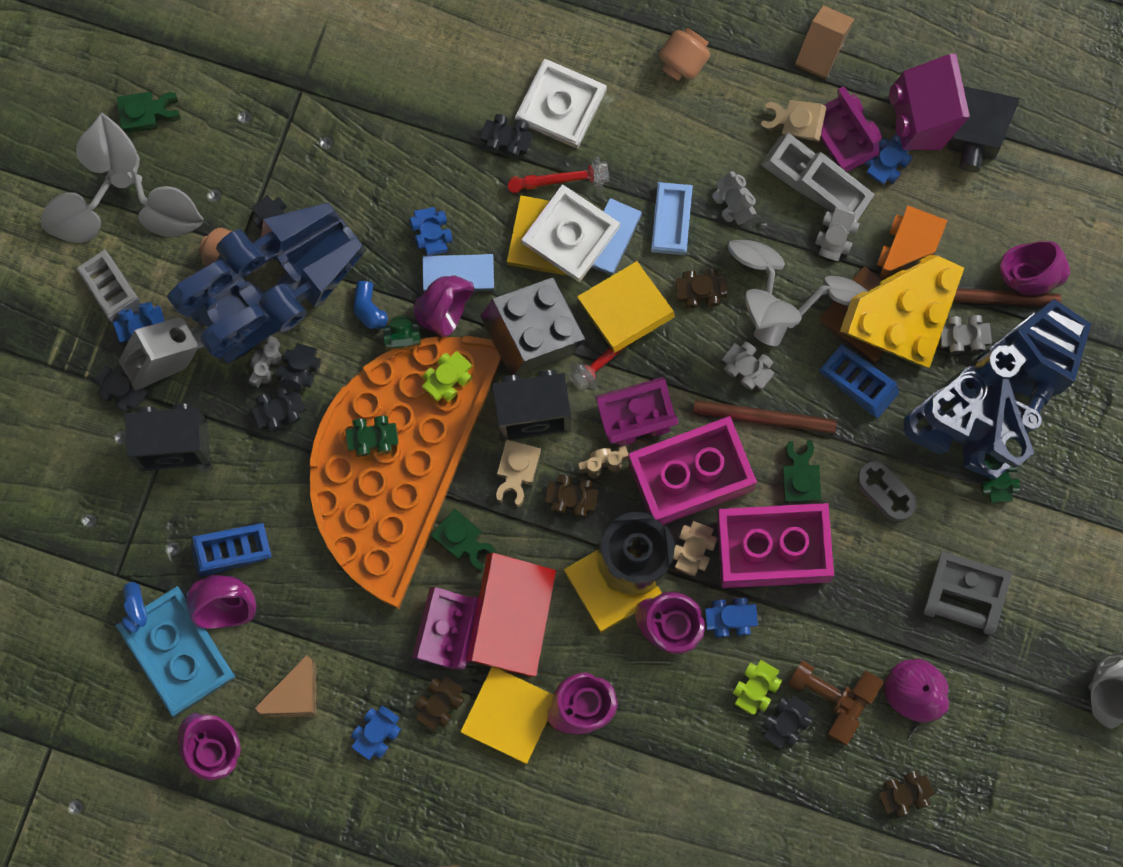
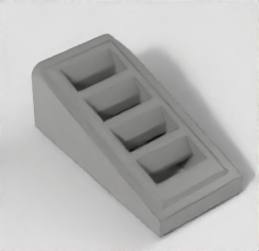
M106 249L76 268L111 322L119 319L118 313L122 310L132 309V312L139 311L138 306L142 302ZM106 266L110 268L92 280L91 276H93ZM116 277V279H115L114 281H112L111 283H109L108 285H106V286L103 287L102 289H100V290L98 289V288H100L101 286H103L104 284H106L107 282H109L110 280H112L113 278ZM122 289L124 290L123 292H121L120 294H118L117 296H115L114 298H112V299L109 300L108 302L106 301V299L110 298L111 296H113L114 294H116V293L119 292L120 290H122Z

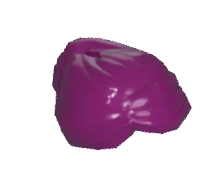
M1038 241L1015 246L1002 256L999 266L1004 283L1023 295L1046 294L1054 288L1065 284L1071 274L1065 253L1057 243L1052 241Z
M456 275L441 276L434 280L428 286L425 293L418 297L413 304L414 316L419 325L443 338L448 337L458 325L465 304L474 292L473 282Z
M212 575L204 580L196 581L187 592L186 601L189 617L198 628L213 629L240 626L248 623L255 617L257 604L254 593L247 585L235 577Z
M671 591L663 592L654 598H646L637 604L635 611L637 625L643 635L659 649L672 654H684L694 650L702 640L705 632V622L701 617L699 605L692 598L682 593ZM658 614L661 615V619L659 620L655 618Z
M909 659L898 663L892 668L884 682V694L888 703L898 713L907 719L919 723H928L941 719L948 712L949 687L946 678L935 666L922 659Z
M577 673L567 677L558 685L554 692L547 720L554 729L566 734L578 735L596 731L609 723L616 714L618 701L615 689L605 679L595 677L590 673ZM569 709L573 710L572 715H567Z
M193 713L182 721L178 729L177 743L179 753L185 766L192 774L198 778L212 781L224 778L234 770L237 759L240 756L241 747L234 728L227 721L214 715Z

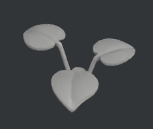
M104 113L99 114L93 124L81 135L76 146L77 158L88 170L95 173L108 171L104 183L88 205L79 194L64 193L54 197L46 205L41 216V227L48 234L72 243L90 241L97 236L101 227L100 217L92 210L97 207L110 184L118 188H126L135 184L139 202L145 205L139 211L138 219L150 232L166 237L181 236L197 229L204 221V218L200 215L189 196L177 188L169 186L158 187L149 193L148 199L145 197L141 184L142 176L137 174L140 163L137 151L126 133Z
M729 240L727 243L729 252L737 261L754 269L765 270L768 275L766 291L750 289L745 295L748 312L756 327L754 336L767 345L778 346L787 327L794 328L795 325L799 324L802 319L801 316L821 295L829 294L830 298L834 301L849 306L852 297L863 291L868 292L864 287L848 278L827 276L823 281L825 286L819 287L797 310L791 304L776 299L772 295L775 277L774 269L782 270L785 266L784 260L779 253L765 244L751 240Z

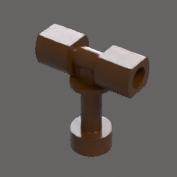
M802 660L788 685L799 692L805 686L835 704L832 712L838 716L827 735L847 746L860 724L857 719L866 704H872L884 681L865 670L854 689L847 686L842 692L813 675L812 672L815 667Z

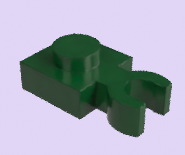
M151 91L117 97L121 129L125 133L157 129V119L163 118L168 122L180 120L181 116L178 110H166L168 104L178 102L176 93H165L158 100H154Z
M808 440L806 442V453L799 455L794 452L793 441H789L786 447V456L793 466H783L782 469L784 504L820 503L822 500L820 466L809 465V460L814 452L813 442Z
M455 508L431 534V537L458 561L465 553L468 554L472 566L480 572H483L485 567L477 560L479 553L497 554L491 544L479 543L477 541L482 535V531Z

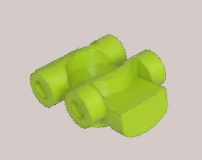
M458 351L452 356L444 353L437 361L440 365L437 370L429 368L422 376L426 381L422 388L437 402L442 397L447 402L451 401L457 394L453 386L458 382L464 387L472 379V376L468 373L472 368V364Z
M760 660L758 665L750 662L743 674L750 678L747 684L739 681L733 692L734 695L739 697L735 705L753 716L757 709L765 712L771 702V699L765 695L768 690L776 693L782 683V680L776 677L779 670Z

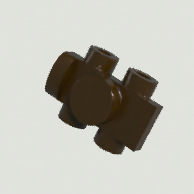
M707 269L703 271L704 275L698 276L696 271L683 272V278L676 279L678 301L685 300L686 308L699 307V299H706L708 307L719 306L721 304L720 297H727L726 275H718L716 269Z
M558 475L556 482L549 481L545 503L552 504L551 511L565 513L566 508L573 509L572 515L577 517H586L587 511L595 513L599 490L592 489V481L579 479L578 486L570 485L572 478L565 475Z
M446 676L442 682L434 678L427 688L432 693L430 699L428 700L421 696L414 706L420 712L416 719L433 731H435L438 725L444 729L452 719V716L448 714L451 707L457 711L465 700L460 695L464 689Z
M917 770L903 775L906 783L899 785L896 778L883 783L885 791L878 793L885 813L895 812L896 817L899 818L911 813L908 806L914 803L917 810L930 806L929 798L935 796L927 774L919 777Z

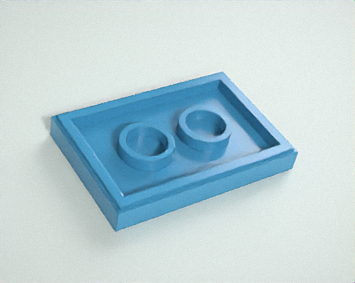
M178 586L145 606L148 617L147 623L144 627H140L137 632L130 633L123 627L121 622L115 625L174 718L236 678L206 629L198 628L191 621L186 597Z

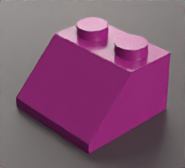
M948 54L903 71L890 88L889 99L890 103L894 105L897 119L896 133L901 139L903 150H941L970 117L956 54Z

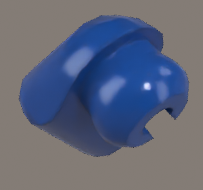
M357 281L353 303L354 315L369 329H383L388 322V315L371 302L374 284L367 281Z
M129 582L123 587V600L127 615L122 618L121 623L127 631L135 633L140 627L146 625L148 617L140 586L135 582Z

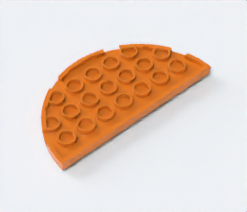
M436 336L421 339V345L394 348L365 365L362 368L363 370L346 387H342L329 405L315 436L310 458V498L319 531L328 549L343 570L365 591L397 609H400L502 362L493 341L490 339L473 336L438 338ZM458 351L472 364V368L468 371L472 379L464 387L458 382L453 386L457 394L451 401L447 402L442 397L437 402L422 388V385L426 382L422 376L429 368L437 370L440 366L437 361L444 353L452 356ZM388 416L389 424L396 423L399 445L391 446V453L378 454L376 449L370 450L369 456L356 457L355 451H348L346 429L353 428L352 420L363 418L366 419L367 426H374V417Z

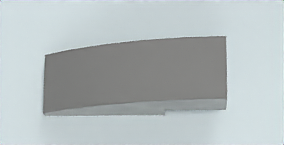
M790 133L777 139L760 164L796 191L834 213L835 208L838 207L856 214L854 218L856 222L875 195L822 152L815 154Z

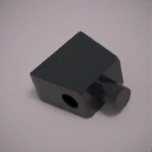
M963 86L970 117L947 142V148L951 151L962 153L960 169L967 172H979L983 157L989 159L996 158L1020 98Z

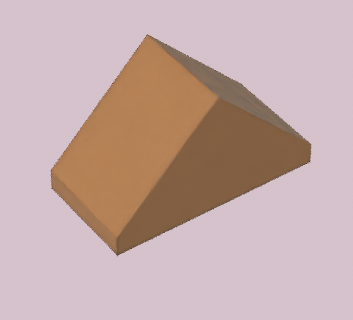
M823 5L811 23L795 67L826 80L855 19Z
M306 655L255 709L265 718L316 716V664Z

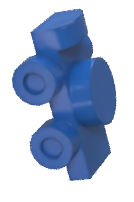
M897 134L890 141L884 137L879 143L880 155L866 161L864 164L869 168L866 174L882 185L886 181L894 184L901 174L896 170L898 165L906 168L913 158L908 154L910 150H903L901 139Z
M434 207L414 211V217L409 218V223L412 231L419 230L420 235L415 236L417 249L424 248L426 256L446 253V243L452 242V234L450 229L441 230L440 225L447 224L445 212H436Z
M146 302L138 306L139 311L132 312V309L120 311L118 313L119 319L112 321L118 341L123 342L127 340L128 343L134 330L164 322L165 319L159 305L153 307L152 302Z
M747 598L733 599V605L726 606V600L711 601L712 608H705L707 631L714 630L715 638L729 637V629L735 628L737 636L751 635L750 627H758L756 604L748 605Z
M383 705L378 711L371 708L364 717L368 724L364 729L358 726L350 737L355 740L352 748L369 761L373 755L381 759L389 748L383 743L386 737L394 741L402 730L396 725L400 718Z

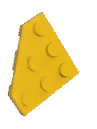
M926 256L919 260V264L912 268L901 270L881 281V285L868 292L863 291L852 297L840 332L920 367L930 368L964 267L940 256Z

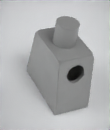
M178 317L134 330L119 359V363L134 390H139L187 368L197 349L205 347L200 341V336L205 331L204 328L197 326L189 329L185 320Z

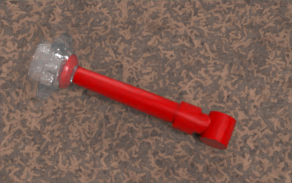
M596 156L588 166V169L583 171L541 176L528 175L525 178L513 176L508 181V189L516 193L524 188L526 190L537 189L538 186L589 179L592 184L602 190L604 189L603 183L610 182L607 161L600 162V157Z
M609 347L590 366L576 363L571 364L570 368L573 373L569 375L570 380L582 392L584 390L595 391L597 389L595 373L624 348L614 353L611 347Z

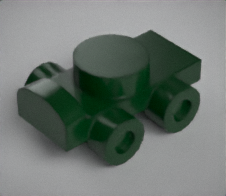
M407 315L393 317L390 320V327L383 328L386 350L421 345L419 323H412L411 318Z
M388 416L374 417V426H367L366 419L352 420L353 428L346 429L348 451H355L356 457L369 456L370 450L376 449L378 454H388L392 452L391 446L399 445L396 423L389 424Z
M986 452V460H984L986 466L997 470L1000 464L999 461ZM1011 466L995 480L987 477V481H982V494L989 495L991 504L1010 503L1013 501L1012 493H1020L1019 479H1011L1010 472H1017L1018 467L1014 468Z

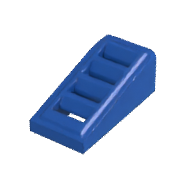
M843 344L837 348L819 369L822 375L876 418L880 417L899 394L898 385L895 381ZM846 359L851 362L840 375L835 373ZM860 369L861 372L851 384L847 382L853 373ZM871 378L873 381L864 392H861L859 389ZM880 387H882L883 389L872 400L871 398L873 397V395L879 390Z
M264 523L194 536L191 541V549L198 577L271 559L272 557ZM251 535H254L257 552L251 553L247 538ZM239 539L243 555L237 556L233 540ZM225 543L228 558L222 559L219 544ZM204 548H211L213 561L207 562Z

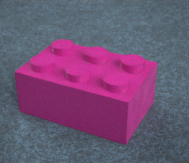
M730 416L628 454V465L646 511L662 525L751 493L755 490L757 484Z
M829 503L718 510L717 532L721 588L831 582L834 577Z

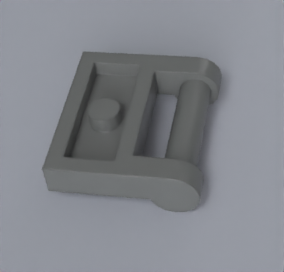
M942 551L939 555L922 615L932 618L938 615L983 629L982 633L994 636L1012 572ZM946 592L990 606L988 614L986 616L939 601L941 593Z

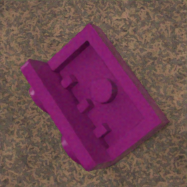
M843 86L837 89L838 98L824 105L826 106L820 140L834 162L848 172L879 155V140L882 137L876 124L873 121L867 122L863 116L864 109L859 98L855 94L850 95Z
M664 377L595 396L605 437L609 443L616 442L617 446L631 444L637 441L636 436L650 433L651 436L666 434L671 431L672 426L679 424L677 416L673 411Z
M430 587L412 658L451 670L465 669L466 664L470 662L466 660L479 597H466L437 587Z

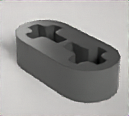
M874 461L862 467L858 474L857 483L863 494L890 521L899 523L908 520L916 508V499L912 492L883 463ZM868 471L873 475L877 472L881 473L880 483L886 489L885 491L877 484L869 486L866 483L869 477ZM890 493L898 501L904 498L907 501L904 507L907 512L904 513L902 510H898L895 513L892 511L891 507L894 503L887 494Z

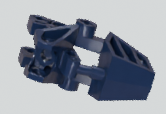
M324 203L263 219L261 238L254 243L249 240L241 229L230 232L216 246V250L220 254L216 262L178 283L168 293L167 298L178 313L187 318L192 317L200 326L206 325L208 327L201 334L200 341L209 353L219 359L223 357L227 363H232L279 330L280 332H286L299 324L307 314L300 304L304 299L307 298L313 307L321 306L367 249L331 205ZM273 258L287 271L277 279L278 282L264 293L249 281L245 282L243 279L244 276Z
M1053 299L1037 313L1028 316L985 352L976 357L978 361L975 366H969L950 378L945 387L934 392L909 412L904 418L903 431L905 435L915 443L937 454L948 452L952 440L962 444L964 468L993 480L1011 466L1014 468L1018 467L1034 454L1027 434L1041 425L1042 418L1039 413L1043 406L1048 404L1051 397L1061 394L1075 382L1091 323ZM1013 391L1030 396L1031 399L1026 406L1015 400ZM948 401L954 404L947 412L940 408ZM925 417L928 423L924 426V429H917L916 424L919 422L918 420ZM1008 439H1014L1019 442L1022 448L1020 457H1014L1009 453L1005 445ZM986 452L999 461L1000 464L997 470L986 466L984 462Z

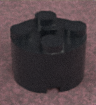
M630 512L615 519L604 532L597 554L598 568L608 587L625 594L638 595L647 593L661 585L674 557L675 548L672 534L666 526H663L655 520V517L647 513ZM635 549L637 555H640L641 558H635L633 554L629 553L630 550Z

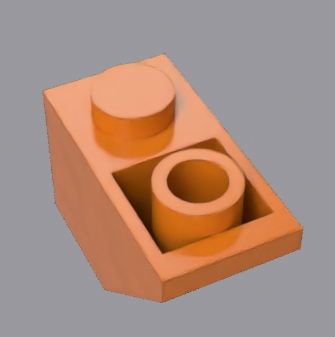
M909 205L903 216L896 214L889 234L895 236L891 248L884 245L877 262L878 266L883 267L879 278L885 280L901 270H908L919 264V260L926 256L934 255L948 220Z

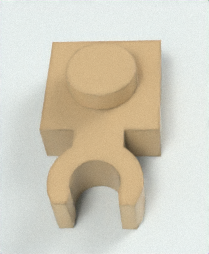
M789 100L788 109L785 110L774 102L765 104L766 109L776 112V118L771 122L762 121L761 125L770 131H778L783 128V135L790 133L798 139L820 141L826 106L820 103Z
M506 440L497 476L505 478L506 482L501 484L497 490V502L502 503L504 494L508 491H513L517 494L515 507H521L524 501V492L521 485L522 483L533 484L541 448Z

